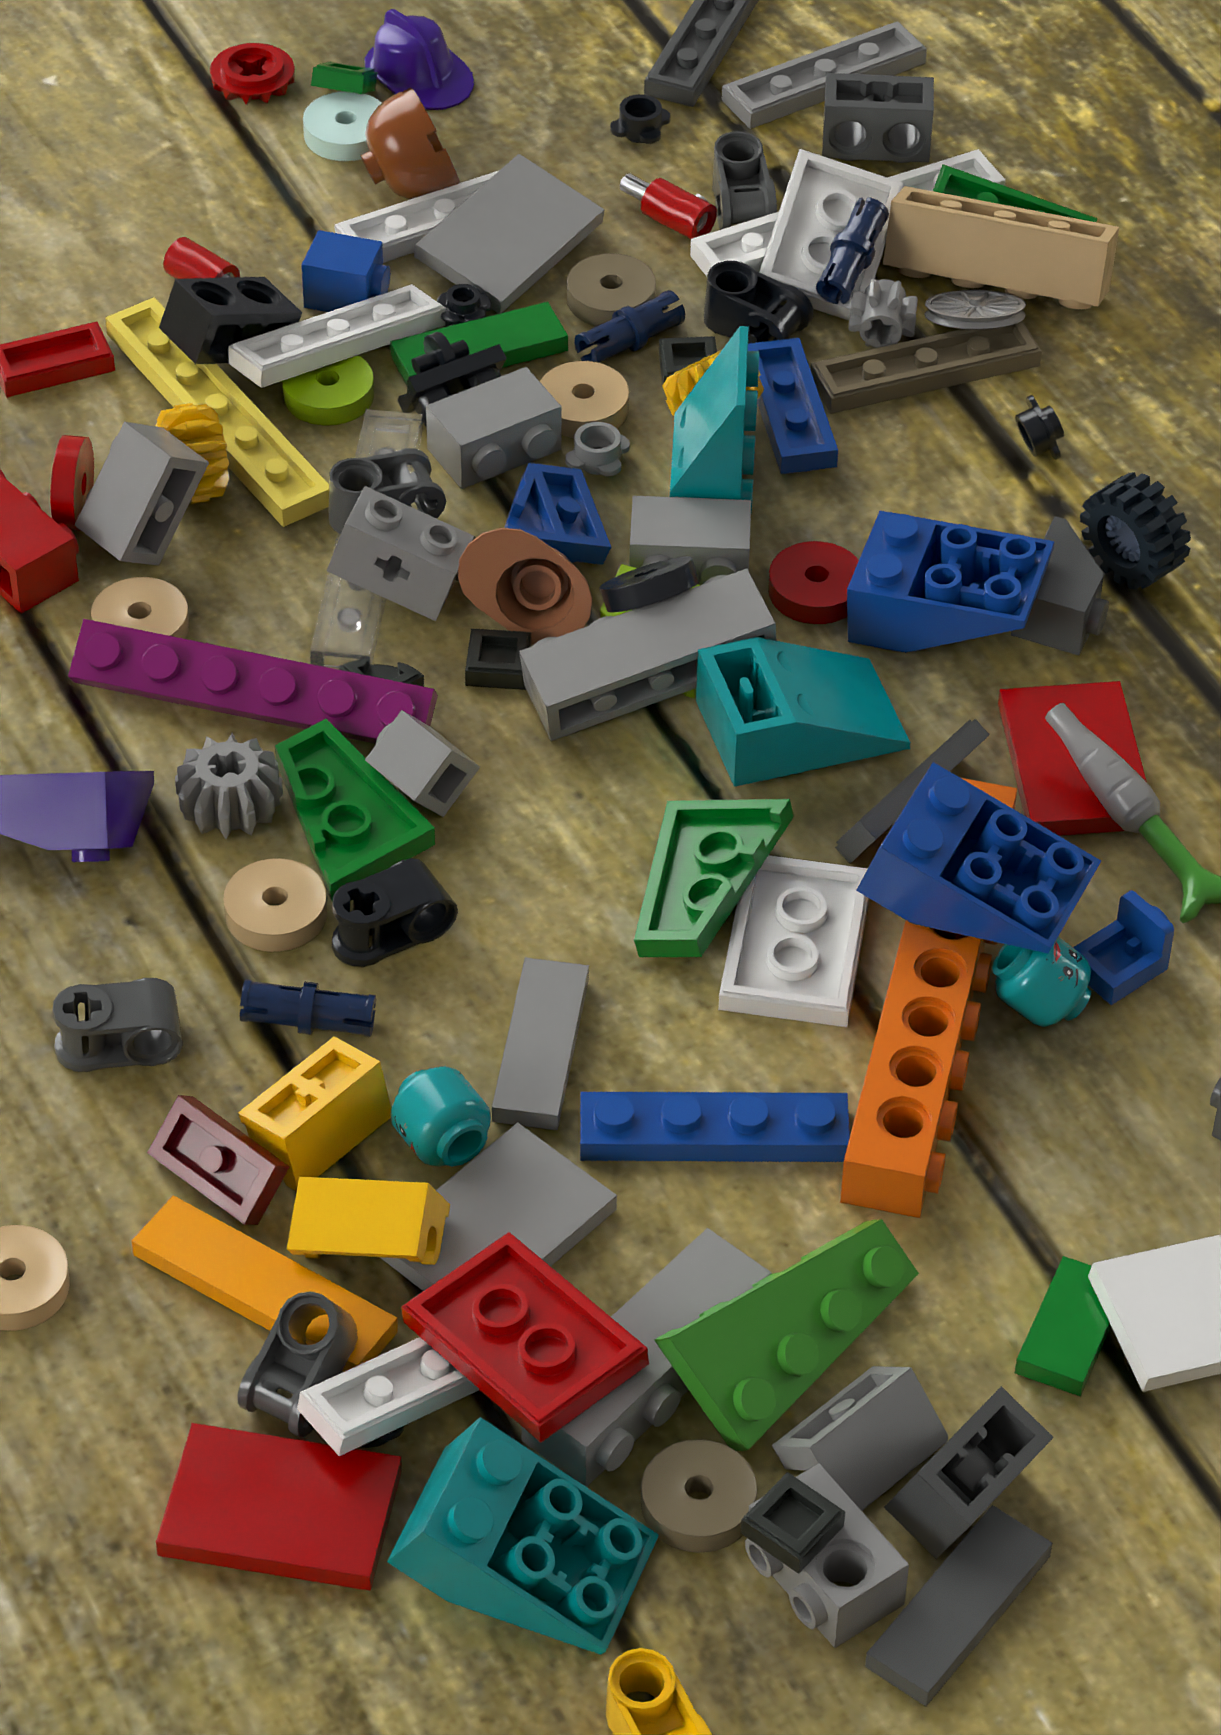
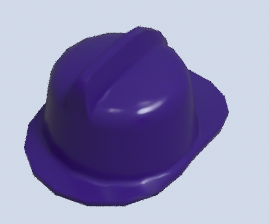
M395 9L386 11L384 24L376 33L374 47L368 51L364 58L365 67L375 69L378 72L377 80L393 94L403 92L409 88L414 89L425 110H444L457 106L466 100L474 88L473 73L466 63L448 48L439 25L434 20L424 16H405Z

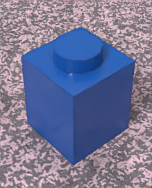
M318 230L301 264L304 308L330 312L388 292L391 271L389 266L383 265L382 241Z

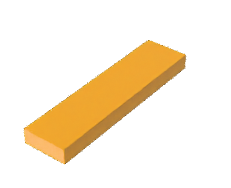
M174 1195L132 1240L133 1255L269 1331H271L282 1306L294 1295L309 1291L324 1295L348 1312L357 1325L358 1339L354 1351L350 1354L342 1370L343 1372L377 1357L398 1333V1317ZM327 1314L316 1317L308 1325L305 1334L307 1345L318 1343L327 1334L329 1328V1317Z

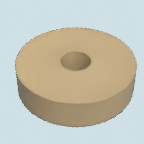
M591 361L569 362L551 369L540 380V383L562 406L561 435L574 438L576 431L582 425L590 422H605L618 429L627 418L629 410L628 384L618 371L607 365Z
M134 577L115 582L100 592L91 608L93 621L186 639L189 632L188 605L185 596L174 585L157 578Z
M273 858L251 863L232 876L224 891L223 900L227 927L238 941L253 949L280 952L298 948L314 939L326 922L327 897L322 879L313 869L294 860Z
M26 1225L0 1227V1330L15 1331L31 1328L52 1317L62 1307L68 1296L70 1275L66 1253L61 1244L52 1235L41 1229ZM10 1275H21V1276H22V1277H20L19 1279H16V1280H6V1279H5L6 1277H8V1276H10Z

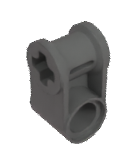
M732 131L718 137L714 145L712 191L714 193L717 222L720 230L731 227L732 224L744 223L777 212L775 186L773 179L769 176L763 145L756 136L747 132Z
M404 448L393 453L364 458H347L337 462L332 466L329 473V524L334 531L342 533L343 527L364 486L412 507L411 503L415 501L417 510L437 519L445 509L446 498L442 488L431 480L432 468L428 456L421 450ZM407 465H411L414 471L410 473Z
M142 978L132 982L99 985L78 984L64 989L54 999L53 1018L56 1025L60 1028L55 1038V1054L58 1061L64 1067L73 1071L89 1072L102 1068L133 1065L156 1066L175 1059L182 1050L183 1041L174 987L167 981L158 978ZM84 1003L85 1020L79 1021L78 1004ZM82 1036H88L89 1052L87 1054H84L82 1051Z
M303 1292L288 1299L280 1309L278 1317L259 1354L251 1362L244 1374L237 1395L239 1407L248 1412L260 1409L288 1423L289 1431L298 1437H306L314 1429L313 1426L297 1410L300 1392L342 1372L350 1354L355 1349L358 1339L357 1325L352 1316L319 1293ZM327 1314L329 1317L327 1334L318 1343L307 1345L305 1334L308 1325L316 1317ZM283 1389L293 1395L288 1399L278 1394L277 1390Z

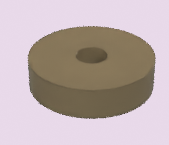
M605 253L585 258L570 270L567 277L568 307L577 318L594 326L611 320L614 312L625 306L636 308L656 298V278L653 271L639 259L624 254Z
M700 1439L672 1444L652 1458L643 1474L641 1510L644 1520L651 1530L659 1534L658 1538L674 1548L699 1553L723 1549L743 1536L741 1534V1520L749 1512V1505L755 1502L757 1497L755 1475L748 1462L738 1452L724 1444ZM693 1492H704L707 1495H709V1497L706 1499L697 1500L691 1498L689 1494Z

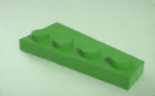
M882 1219L865 1221L801 1257V1261L782 1272L770 1274L752 1285L753 1288L730 1301L720 1302L699 1314L700 1318L682 1328L672 1329L654 1339V1341L728 1447L735 1451L749 1450L919 1273Z

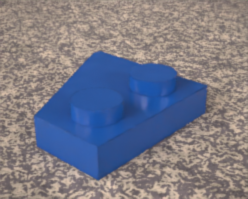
M528 463L520 480L504 528L521 529L538 537L550 547L563 553L571 563L583 562L603 565L610 552L611 544L582 470Z

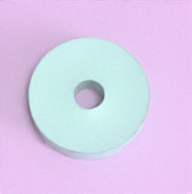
M345 91L334 92L317 98L308 105L303 115L306 145L315 154L326 159L335 161L361 160L360 155L369 151L365 136L368 119L382 103L367 94Z

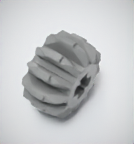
M231 733L226 742L217 743L211 738L206 737L202 749H186L183 765L177 767L175 786L176 794L179 796L180 810L185 820L195 821L201 834L217 828L220 829L225 839H227L232 830L241 829L252 836L256 822L272 823L275 807L280 805V798L283 796L282 778L279 777L278 762L275 760L274 752L262 751L257 738L250 739L244 743H238L233 733Z

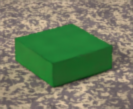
M329 61L313 67L311 86L364 94L375 91L378 72L372 68Z

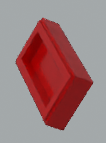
M98 321L0 344V385L6 398L115 371L114 355Z

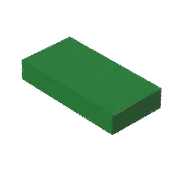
M1065 1256L1062 1257L1018 1354L1015 1374L1081 1397L1111 1328V1324L1088 1278L1091 1265Z

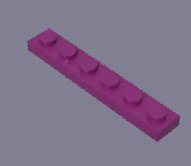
M83 619L68 677L78 684L304 730L327 719L345 738L376 744L380 732L395 720L401 710L430 726L438 697L433 688Z

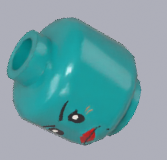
M1060 937L1056 939L1049 953L1004 944L993 962L992 971L996 975L994 986L998 997L1032 1024L1047 1027L1056 1024L1063 1018L1070 1021L1076 1018L1089 1002L1091 990L1087 986L1090 981L1091 968L1088 960Z
M441 1066L416 1071L402 1082L391 1108V1122L423 1163L435 1167L446 1165L454 1167L473 1159L485 1146L488 1138L487 1132L491 1123V1112L488 1105L460 1071Z

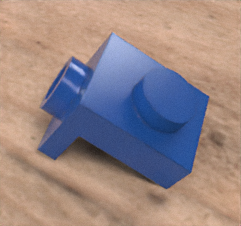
M1133 890L1121 896L1117 920L1073 947L1085 956L1090 965L1091 974L1088 986L1110 1005H1113L1166 971L1170 960L1174 926L1158 907L1148 904Z

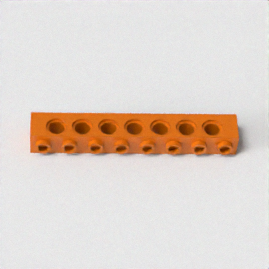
M961 778L1015 810L1017 788ZM905 920L844 1158L840 1203L920 1218L926 1192L939 1194L946 1154L936 1152L939 1140L947 1142L952 1140L958 1102L948 1101L951 1089L963 1091L970 1052L961 1051L962 1040L975 1041L981 1013V1003L972 1001L974 991L986 993L989 983L993 955L983 953L985 943L997 945L998 942L920 926Z

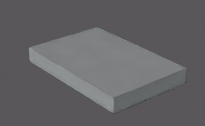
M518 154L415 244L414 257L455 285L469 284L476 287L480 293L486 294L489 297L491 309L500 314L603 222L604 209L521 154Z
M517 1122L436 1190L450 1204L449 1216L445 1219L441 1250L435 1265L421 1264V1262L409 1261L404 1258H380L424 1291L510 1232L549 1266H552L617 1210V1195Z

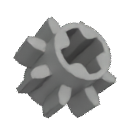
M871 279L865 293L860 291L852 292L848 329L853 332L860 331L865 345L876 348L897 344L902 335L913 337L916 324L917 296L906 297V292L901 286L900 281Z

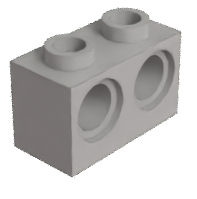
M818 1463L796 1476V1478L845 1511L844 1527L799 1574L748 1538L745 1540V1549L757 1571L767 1578L773 1576L788 1593L791 1606L799 1620L809 1629L817 1627L830 1644L836 1648L904 1605L909 1564ZM760 1499L749 1505V1511L758 1503ZM843 1581L855 1586L841 1587L833 1583Z

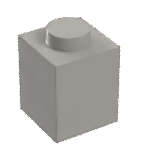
M401 710L392 723L388 724L380 732L375 747L365 759L368 764L412 800L442 817L445 816L480 768L478 764L433 728Z

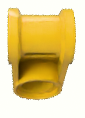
M638 1648L628 1650L615 1659L609 1670L606 1701V1719L613 1735H712L703 1718L696 1713L672 1664L665 1656L651 1649ZM641 1691L651 1694L655 1699L647 1702H637L626 1697V1695L631 1692Z

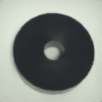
M684 556L659 561L631 570L608 580L599 589L607 612L615 613L644 607L678 595L697 585L699 578L692 557Z

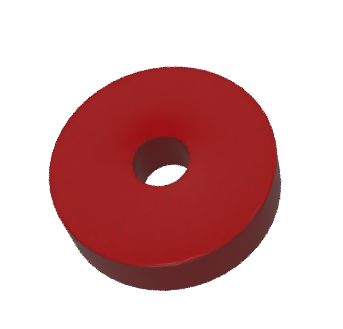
M63 435L58 442L52 467L50 490L51 516L58 524L64 523L72 531H81L75 526V523L83 509L86 496L94 485L93 446L89 437Z
M807 541L791 545L778 553L770 565L768 586L770 600L783 615L798 622L828 624L840 621L847 617V588L859 559L849 550L833 543Z

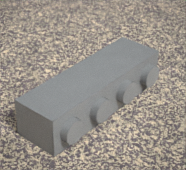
M746 568L730 575L712 577L702 585L668 599L636 608L617 616L599 618L587 627L559 637L544 638L533 646L520 650L524 686L550 741L695 689L697 686L698 649L755 637L776 641V623Z
M709 1228L704 1230L611 1316V1318L648 1348L649 1365L542 1443L522 1427V1441L586 1487L605 1469L607 1471L617 1469L630 1454L634 1442L651 1425L655 1427L663 1425L677 1409L681 1397L689 1390L654 1339L672 1329L682 1328L700 1318L699 1314L720 1302L730 1301L753 1288L752 1285L769 1276L772 1272Z

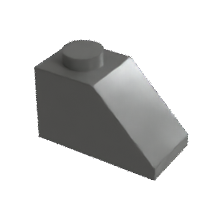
M1055 516L1043 538L1044 540L1054 541L1053 553L1025 628L1011 631V636L1080 655L1090 633L1099 635L1107 617L1109 601L1101 599L1104 573L1068 521Z

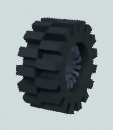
M1135 472L1121 476L1091 495L1082 506L1085 511L1080 514V522L1088 526L1081 531L1083 539L1091 540L1094 545L1088 549L1089 553L1093 558L1099 555L1103 560L1099 566L1105 574L1113 570V580L1120 585L1127 582L1129 589L1136 590L1140 586L1142 589L1150 586L1185 562L1184 558L1189 556L1191 548L1185 544L1191 541L1190 531L1181 529V526L1187 522L1184 512L1175 513L1173 506L1178 504L1173 495L1165 498L1162 495L1165 487L1157 481L1150 485V476L1142 473L1136 477Z

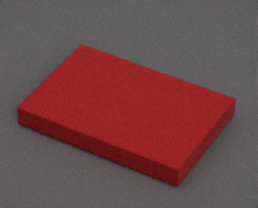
M1110 681L1000 689L998 706L1024 815L1058 836L1125 831L1109 816L1083 778L1064 742L1045 719V716L1053 707L1060 703H1065L1085 727L1109 745L1146 781L1121 682Z
M510 1232L401 1306L404 1324L540 1443L649 1365L648 1348Z
M191 1423L156 1539L157 1556L371 1591L402 1473L401 1456L354 1449L338 1456L328 1444Z

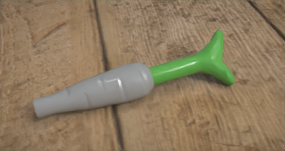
M1060 703L1053 707L1045 716L1046 721L1064 742L1083 778L1109 816L1123 830L1141 833L1181 882L1183 901L1180 921L1186 923L1194 919L1204 904H1220L1221 876L1203 868L1159 817L1161 803L1151 786L1109 745L1085 727L1065 703Z

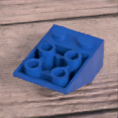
M879 511L847 588L848 642L907 653L1023 629L1027 623L1053 553L1054 541L914 517L906 514Z
M932 762L879 847L856 891L912 924L1049 953L1101 860Z

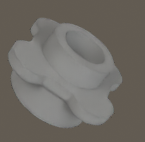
M590 422L582 425L574 435L575 447L573 451L566 454L565 462L569 468L583 469L587 473L594 475L613 476L621 471L620 458L622 454L629 451L630 442L613 425L605 422Z

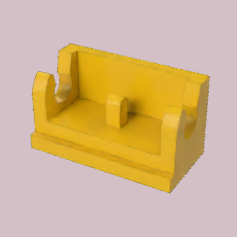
M332 1037L239 1111L238 1114L240 1122L246 1126L248 1137L290 1166L283 1180L286 1186L297 1192L299 1177H319L390 1119L392 1107L380 1061L346 1042Z
M299 1177L287 1250L293 1255H304L305 1258H320L322 1254L404 1258L409 1261L421 1262V1264L435 1265L441 1250L445 1219L449 1216L450 1204L429 1183Z

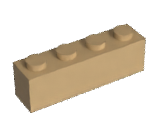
M904 186L891 201L883 265L898 267L899 273L908 277L926 278L934 274L950 277L953 284L964 288H981L984 284L1005 288V293L1015 295L1021 299H1032L1042 295L1057 298L1062 306L1068 308L1089 309L1092 305L1099 306L1110 290L1119 227Z

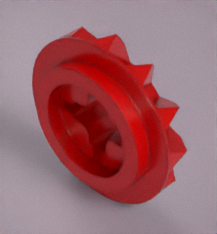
M245 43L232 46L220 52L213 59L210 66L213 89L223 92L226 100L242 98L246 105L251 100L260 99L268 103L271 95H286L287 86L295 82V67L290 55L284 50L269 44Z

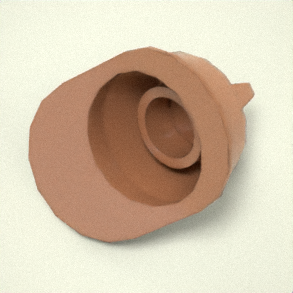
M499 528L484 532L468 543L459 559L458 579L463 594L478 609L501 624L508 631L531 632L532 645L547 637H559L584 628L591 616L593 598L588 581L577 567L563 553L521 529Z

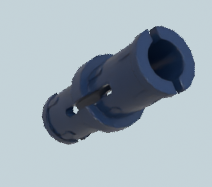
M867 197L866 201L863 198H859L854 205L846 227L834 237L830 246V260L816 284L817 293L827 302L838 304L839 301L842 304L847 303L860 273L871 265L875 256V249L873 247L889 217L887 207L880 201L871 197Z
M667 290L661 293L660 296L636 308L625 306L614 312L611 320L586 332L577 334L574 341L577 353L593 345H598L591 350V353L581 357V361L600 363L628 348L636 351L648 343V338L673 326L682 324L685 321L686 315L683 304L663 313V311L669 308V305L680 300L673 291Z
M245 979L240 1006L244 1007L240 1010V1021L294 1026L298 1028L299 1034L312 1035L313 1029L371 1037L376 1011L373 1010L376 1006V995L369 994L368 996L319 990L318 983L306 981L303 987L253 982L252 980Z

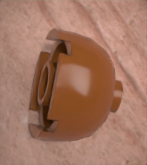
M409 88L391 96L375 109L368 119L365 131L369 151L360 155L375 185L385 180L396 195L409 200L460 183L452 161L435 133L437 130L414 89Z

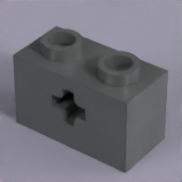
M1001 1386L884 1508L937 1559L971 1526L1054 1437Z

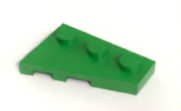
M327 719L275 745L279 771L331 901H333V895L338 888L346 883L359 881L384 871L394 864L410 859L435 845V827L381 773L365 761L366 758Z
M790 799L667 801L634 937L639 957H702L794 818Z

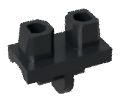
M441 332L429 334L424 338L425 354L412 359V366L417 375L408 378L407 393L399 396L397 401L404 415L416 411L427 428L426 405L501 377L500 370L507 358L500 344L469 355V348L464 340L450 344Z

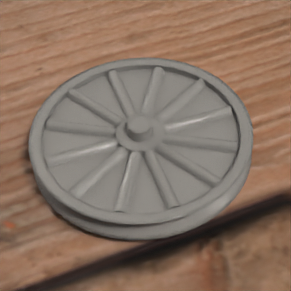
M951 291L934 295L925 301V306L928 308L925 312V317L929 321L953 328H1000L1019 323L1026 316L1023 311L1026 303L1023 299L1012 294L997 291Z

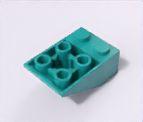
M739 326L675 412L670 497L751 500L752 515L753 479H742V475H753L755 436L744 435V431L756 432L758 391L746 390V387H758L759 351H748L749 327Z
M759 637L698 649L696 703L734 787L910 749L911 742L870 658Z
M480 1417L444 1448L387 1563L447 1602L602 1655L606 1652L659 1534Z

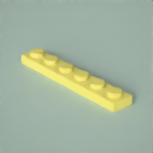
M155 297L105 317L107 335L173 407L187 403H193V405L207 404L217 412L219 423L223 426L224 440L227 444V458L230 463L228 468L282 527L329 507V484L228 375L217 364L193 363L159 329L165 308Z

